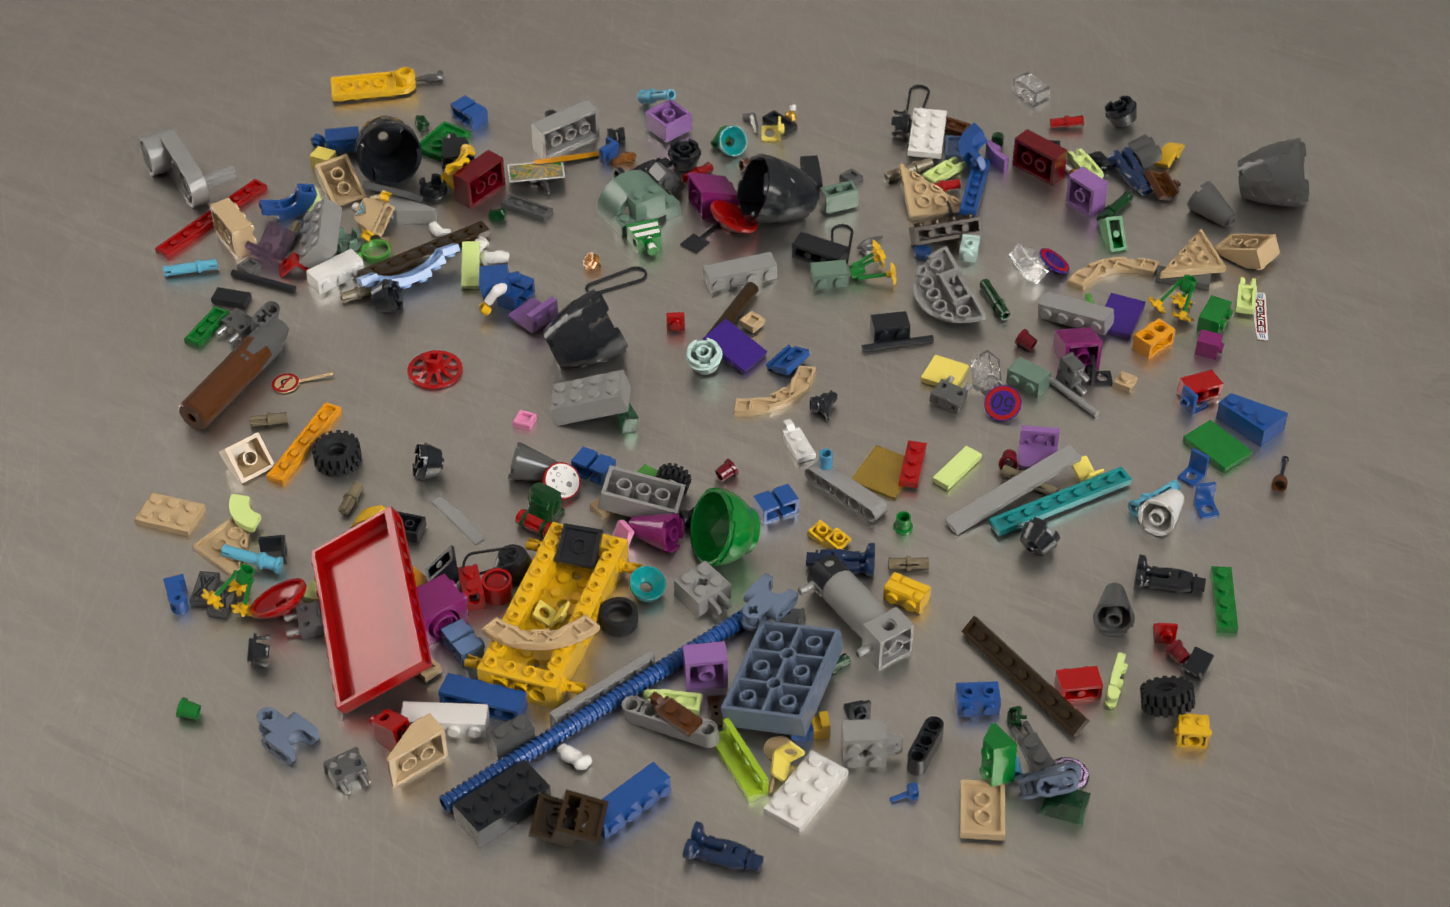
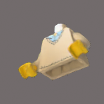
M383 190L378 195H373L370 198L365 197L361 203L355 202L352 205V211L356 213L354 220L358 222L361 238L365 241L370 242L371 236L375 234L382 237L395 209L394 206L388 204L390 203L389 197L392 193Z

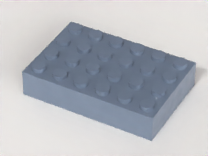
M761 620L721 706L723 719L729 717L736 728L806 737L843 650L840 629Z

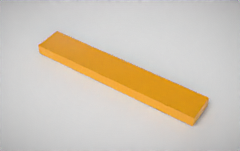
M325 402L266 475L267 480L284 486L311 452L312 445L316 443L317 437L321 439V435L327 432L342 413V407Z

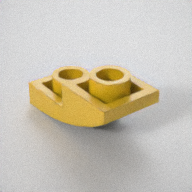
M1168 142L1161 149L1162 154L1160 156L1162 160L1153 165L1169 169L1173 160L1179 159L1185 147L1184 144Z
M377 505L362 510L350 528L379 513L385 507Z
M819 520L807 532V536L828 549H844L852 541L838 527L833 530L822 520Z

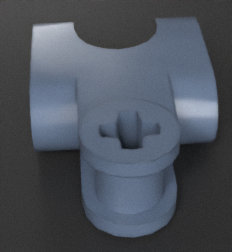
M767 573L763 574L744 595L743 601L746 604L742 610L743 627L749 631H755L758 629L761 620L767 621L771 618L779 622L795 607L799 594L793 589H788L781 594L771 592L773 577Z
M265 707L257 713L259 732L265 736L261 739L263 746L287 765H291L296 760L295 750L291 746L293 743L304 741L313 745L320 739L318 729L296 712H293L286 718L276 709Z
M1067 762L1048 766L1042 771L1017 775L1014 777V781L1019 783L1021 791L1018 795L1019 799L1029 800L1039 796L1051 797L1073 792L1079 786L1082 771L1078 763ZM1068 768H1072V769H1074V770L1076 771V773H1075L1074 771H1072V770H1067V769H1068Z

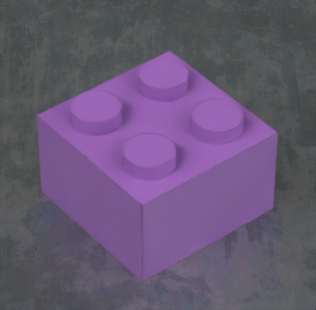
M667 100L645 111L646 128L666 143L692 130V114L674 100Z
M1081 167L1068 176L1065 202L1092 218L1105 208L1108 182L1085 167Z
M725 641L683 645L686 692L728 688V659Z

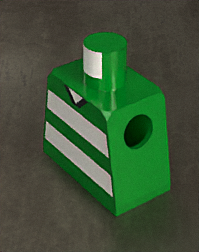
M658 218L626 225V238L637 253L648 252L649 255L653 256L662 248Z

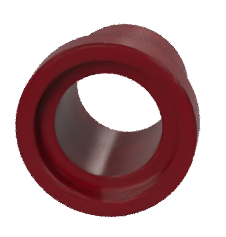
M1023 329L1017 336L1015 344L1031 351L1036 346L1038 340L1030 335L1027 329Z
M1007 449L1003 452L998 464L1000 470H1002L1005 464L1017 469V454L1014 450Z
M728 458L724 460V464L715 470V474L721 482L739 474L736 465Z
M1180 639L1171 643L1164 652L1168 657L1170 656L1176 661L1178 665L1184 664L1190 657L1189 652L1183 646V642Z

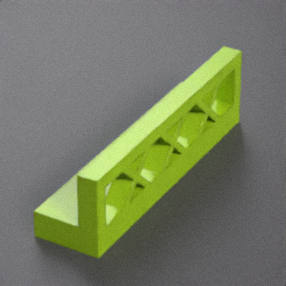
M729 717L723 719V731L718 732L720 741L714 749L749 803L767 796L769 787L768 777Z

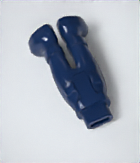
M1125 147L1121 150V153L1119 150H1115L1109 154L1106 160L1111 165L1107 167H1117L1124 180L1135 192L1140 193L1142 196L1152 193L1153 189L1144 175L1145 171L1138 163L1135 153L1131 148Z
M869 543L863 553L845 549H821L820 553L819 550L807 552L806 566H813L825 556L836 555L854 574L863 573L866 576H874L875 543Z
M698 821L695 822L691 838L687 839L683 850V858L693 860L700 858V861L717 864L732 870L741 869L746 872L750 869L759 872L764 860V856L755 854V850L752 849L751 851L750 848L736 841L715 838L711 835L708 837L705 834L703 823Z

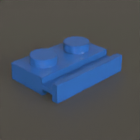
M787 345L766 364L767 370L773 369L774 372L789 375L810 356L809 349L796 346L792 348L790 345Z

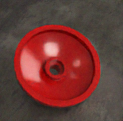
M724 200L712 201L710 205L711 213L724 230L738 234H749L756 231L758 224L747 222L742 216L740 206Z
M294 578L269 588L252 603L250 607L252 616L259 619H272L290 614L306 592L307 585L305 581L300 578Z

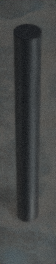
M234 269L231 271V276L293 293L296 292V286Z
M933 335L865 344L861 345L862 352L930 343L934 342Z

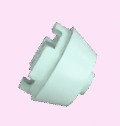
M710 338L701 341L694 340L690 343L686 352L687 363L696 373L701 375H709L715 372L722 359L721 348L716 341Z

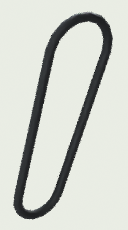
M914 85V86H912V87L909 89L908 100H907V106H906V110H907V111H908V108H909V102H910V97H911V91H912L913 88H916V87H923V88L927 89V91H928V93H927V95H926V98H925V101H924V104H923V106H922V108H925L926 102H927L928 97H929V94H930V89H929L927 86H925V85Z
M838 224V225H835V226L832 228V230H831V241H832V242H834V229H835V228H837V227H842V226H843V227H847V228H849V229L851 230L850 240H849V245H848V260H849V254H850L851 243H852V238H853V229H852L851 226H849V225H847V224Z
M638 266L630 267L625 270L614 273L612 275L588 283L585 286L586 292H589L588 287L590 285L601 282L616 275L622 274L624 272L630 271L632 269H640L645 273V275L638 280H634L631 282H627L599 291L602 293L619 287L637 283L644 280L647 277V271L644 268Z
M508 546L470 552L465 556L462 568L465 567L466 560L471 555L516 549L518 551L517 560L496 568L503 569L514 566L521 559V550L517 546ZM488 570L479 572V574L482 575Z

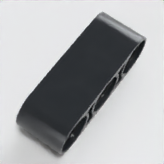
M818 155L800 156L801 170L814 179L817 184L815 190L820 191L823 183Z
M931 716L925 720L908 751L907 771L910 774L922 775L929 766L943 739L944 722L941 718Z

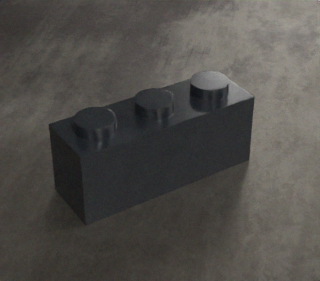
M800 232L792 243V257L808 263L836 260L847 261L848 246Z

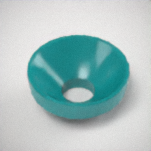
M738 126L724 128L718 136L719 148L728 156L742 154L747 147L745 132ZM728 136L732 138L731 146L725 144V139Z
M642 566L631 574L629 588L637 599L644 602H652L660 598L664 593L666 579L657 568ZM644 583L649 584L652 590L649 593H644L641 591L640 585Z

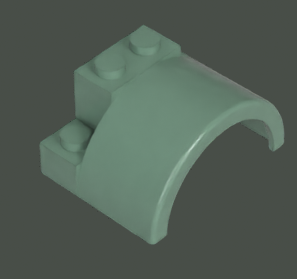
M631 170L616 176L606 185L599 196L597 212L623 238L626 237L627 224L655 219L661 216L666 220L681 214V203L672 194L669 195L648 173L641 170ZM628 206L630 214H622Z

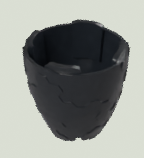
M380 116L367 121L360 129L355 142L358 167L363 175L375 184L384 186L401 185L413 177L420 166L422 159L421 144L414 130L399 118ZM381 132L387 133L385 139L378 138V135Z
M758 154L750 158L742 180L738 182L737 200L740 202L742 216L747 222L765 224L791 222L809 216V213L815 210L818 201V191L815 190L817 184L811 176L795 165L773 156Z
M592 289L576 300H573L543 330L542 334L560 368L592 366L607 362L627 352L628 344L618 327L614 328L607 314L609 307L600 291L596 292L595 289Z

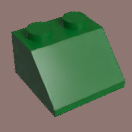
M991 723L983 738V748L981 749L982 761L979 770L981 778L991 787L1014 782L1017 743L996 723Z

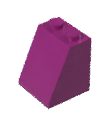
M688 173V200L702 220L713 217L710 205L714 200H724L740 206V202L737 200V191L733 183L729 182L726 176Z
M1091 327L1055 330L1053 345L1059 361L1060 357L1073 352L1085 365L1084 371H1086V365H1089L1090 355H1094L1097 366L1096 370H1099L1103 342Z

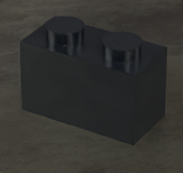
M906 311L870 315V330L874 343L910 338L911 325Z

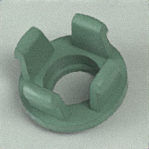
M343 227L339 228L337 253L341 254L349 249L357 252L361 248L362 241L359 237L360 233L356 228H352L351 234H346ZM348 244V248H343L342 246Z

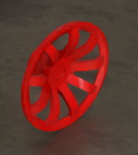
M431 350L416 356L409 363L407 374L410 381L416 386L434 390L445 388L455 383L460 378L463 367L456 355L447 351ZM443 355L449 356L447 359L443 360ZM453 359L457 363V365L454 366L447 364L450 363ZM418 360L423 363L420 366H414ZM446 369L458 371L456 375H452ZM412 370H422L418 375L413 376ZM440 372L451 380L443 383ZM427 373L425 382H419L418 380ZM433 373H435L437 385H429Z

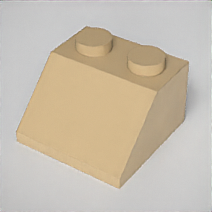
M258 432L219 451L227 468L241 484L272 469L275 465Z

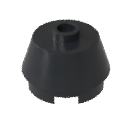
M1120 96V100L1114 103L1110 101L1105 106V116L1115 127H1126L1137 118V103L1131 99V96Z
M677 139L670 144L668 156L675 169L690 171L697 166L701 150L699 144L692 139L681 142L680 139Z
M383 279L372 287L371 300L378 312L396 313L403 308V301H400L399 297L401 289L396 280Z
M428 443L417 444L414 450V454H416L415 462L412 463L413 476L420 478L421 481L438 477L444 466L441 449Z
M1034 517L1033 520L1030 519L1029 522L1024 523L1020 542L1028 552L1044 556L1057 547L1060 535L1056 530L1052 532L1046 526L1047 522Z
M511 544L504 546H517L521 550L520 561L514 566L503 568L511 574L512 582L520 581L521 583L533 560L520 545ZM516 549L499 551L493 568L515 562L518 558V551Z

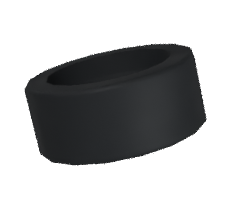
M614 597L606 600L599 610L601 628L606 633L615 636L627 635L632 632L638 624L636 604L625 597ZM615 611H624L631 615L628 619L620 622L607 618L610 613Z

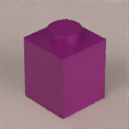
M1201 330L1196 343L1195 355L1216 360L1218 354H1222L1225 343H1222L1223 335Z

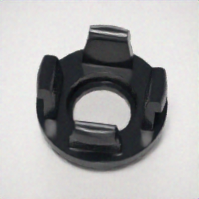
M894 110L895 115L901 116L891 117V125L895 126V130L901 131L892 132V136L900 135L906 137L907 133H910L911 115L908 114L907 110Z
M432 173L431 181L427 183L425 178L422 177L419 181L420 196L430 201L442 199L448 192L446 181L443 180L442 182L441 175L437 173Z
M254 633L253 638H249L247 662H251V667H254V665H264V668L268 667V663L255 661V658H268L270 645L256 643V640H269L270 635L257 636V633Z

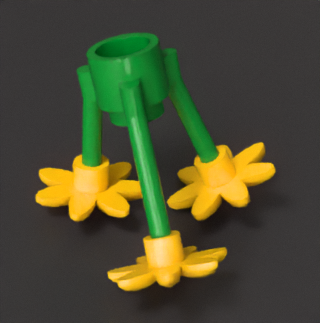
M872 240V246L874 247L872 252L849 266L853 279L858 278L861 281L863 279L887 276V278L892 279L893 285H895L897 278L895 276V265L892 262L890 271H886V273L864 275L866 273L865 266L873 262H879L882 268H885L884 260L886 256L884 250L880 249L879 243Z
M1185 274L1182 279L1178 278L1176 283L1161 298L1155 300L1150 296L1148 301L1152 307H1156L1158 312L1165 314V307L1162 306L1163 301L1180 286L1179 289L1183 294L1177 292L1176 296L1171 295V298L1173 299V304H1179L1181 312H1172V316L1180 320L1184 319L1187 322L1194 321L1195 319L1187 315V309H1190L1191 306L1189 304L1193 303L1191 297L1197 280L1193 276Z
M241 564L238 570H234L216 592L211 590L209 593L206 589H203L204 594L201 597L207 600V605L212 604L218 610L219 607H224L219 602L221 600L220 594L227 586H231L228 592L236 590L238 597L241 596L242 592L245 593L243 602L231 605L232 612L240 613L241 617L245 615L253 617L250 612L251 604L248 603V599L254 582L252 578L255 573L254 568L248 564Z

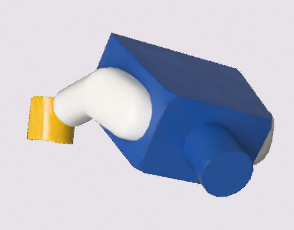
M506 264L479 267V287L483 301H485V303L479 304L481 314L488 316L491 312L489 305H492L497 297L511 293V283L521 282L519 271L510 273Z

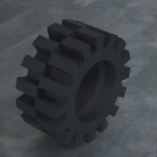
M671 463L660 466L656 477L665 480L670 479L686 485L684 497L692 481L690 479L691 474H688L689 471L687 469L683 470V466L677 467L678 464L674 463V466Z

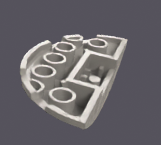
M947 246L933 252L928 256V261L918 267L915 273L916 279L913 284V292L917 303L926 313L939 320L951 323H971L987 319V315L973 292L971 293L961 276L960 269Z

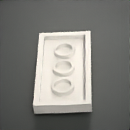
M914 108L908 156L941 159L947 111Z
M811 750L765 805L763 813L801 833L847 777L848 769Z

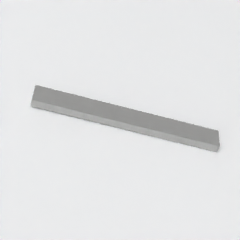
M1068 444L946 517L945 523L958 535L1081 461V456Z

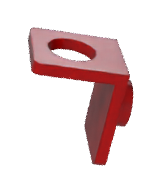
M296 252L285 258L278 266L281 278L295 266L305 272L309 268L299 263V254Z
M1154 623V643H1173L1176 640L1178 624Z

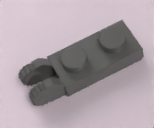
M1027 720L1022 723L1028 736L1022 738L1018 728L1015 726L1011 728L1019 749L1034 772L1042 771L1048 766L1055 765L1054 760Z

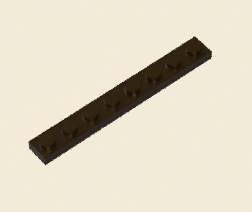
M479 221L358 270V275L361 277L371 272L383 276L394 275L425 262L439 247L456 243L460 248L462 247V242L475 241L481 236H490V229L483 221Z
M973 616L961 632L1068 732L1077 737L1090 720L978 617Z

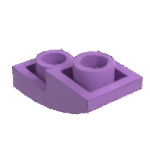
M988 139L985 155L987 159L991 160V164L996 169L1005 173L1008 171L1009 157L1001 153L999 145Z

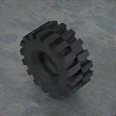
M336 430V433L328 431V435L323 433L321 439L317 437L316 443L312 445L315 468L317 467V471H322V474L325 476L327 473H329V477H334V474L342 477L341 474L343 473L349 475V471L354 472L356 466L359 467L360 461H362L359 439L353 433L349 435L348 431L345 430L343 433H341V430Z
M1176 676L1154 677V680H1146V683L1143 682L1142 686H1140L1141 707L1144 713L1147 712V715L1151 716L1154 714L1155 717L1163 716V718H1168V716L1178 717V714L1185 715L1186 712H1191L1195 708L1194 685L1189 679L1184 680V677L1181 676L1179 678H1176Z

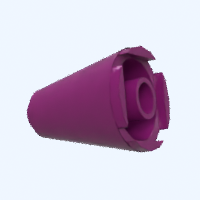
M676 513L633 516L628 521V525L635 531L634 537L668 553H673L679 548L680 545L677 544L679 538L683 539L684 521Z

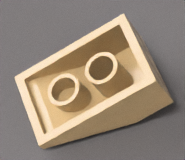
M347 154L315 164V174L329 200L342 207L362 200L365 197L367 198Z
M1231 233L1214 247L1218 255L1246 269L1254 270L1264 269L1269 262L1273 261L1280 254L1276 234Z
M430 713L417 719L410 725L386 758L390 782L393 788L448 756L444 728Z

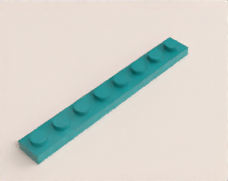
M1118 467L989 518V525L1000 537L1024 527V523L1029 522L1030 519L1033 520L1034 517L1045 519L1128 486L1132 483V478L1122 467Z

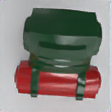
M541 482L535 483L529 490L527 509H521L517 513L515 523L544 538L552 522L565 512V509L561 508V492Z

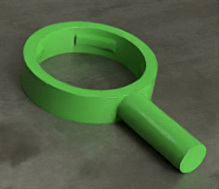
M373 239L370 242H365L361 247V251L356 252V254L366 262L378 263L390 258L391 246L385 240ZM374 246H382L387 249V252L380 256L365 254L367 249Z

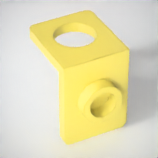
M778 116V125L762 126V141H781V134H784V124H781V116ZM767 130H773L775 135L773 137H767L765 135V132Z
M1086 455L1082 456L1081 461L1072 466L1080 482L1101 475L1105 471L1104 468L1094 471Z
M540 600L532 616L551 629L557 622L561 623L565 619L570 602L567 601L556 611ZM541 608L548 611V618H543L540 615L539 610Z
M788 742L773 750L771 775L785 783L789 776L790 762L805 755V751L793 742ZM793 749L797 753L791 755L785 753V750Z

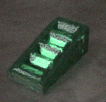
M629 402L628 412L618 414L622 433L635 432L639 420L638 415Z

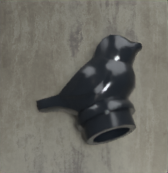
M830 390L829 393L810 397V412L821 413L826 421H830L829 411L838 398L837 393Z

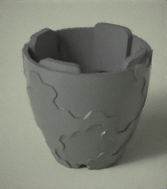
M1301 138L1276 142L1261 147L1259 150L1238 160V180L1241 197L1272 206H1306L1310 194L1308 179H1305L1304 174L1305 142H1301Z

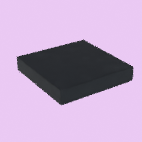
M564 523L555 562L594 570L604 531L602 529Z

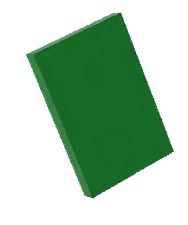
M444 121L420 141L422 155L441 162L442 139L447 138L449 133H455L457 137L468 139L471 137V132Z
M1211 420L1183 436V442L1191 448H1195L1210 457L1209 461L1224 473L1249 458L1252 454L1249 448Z

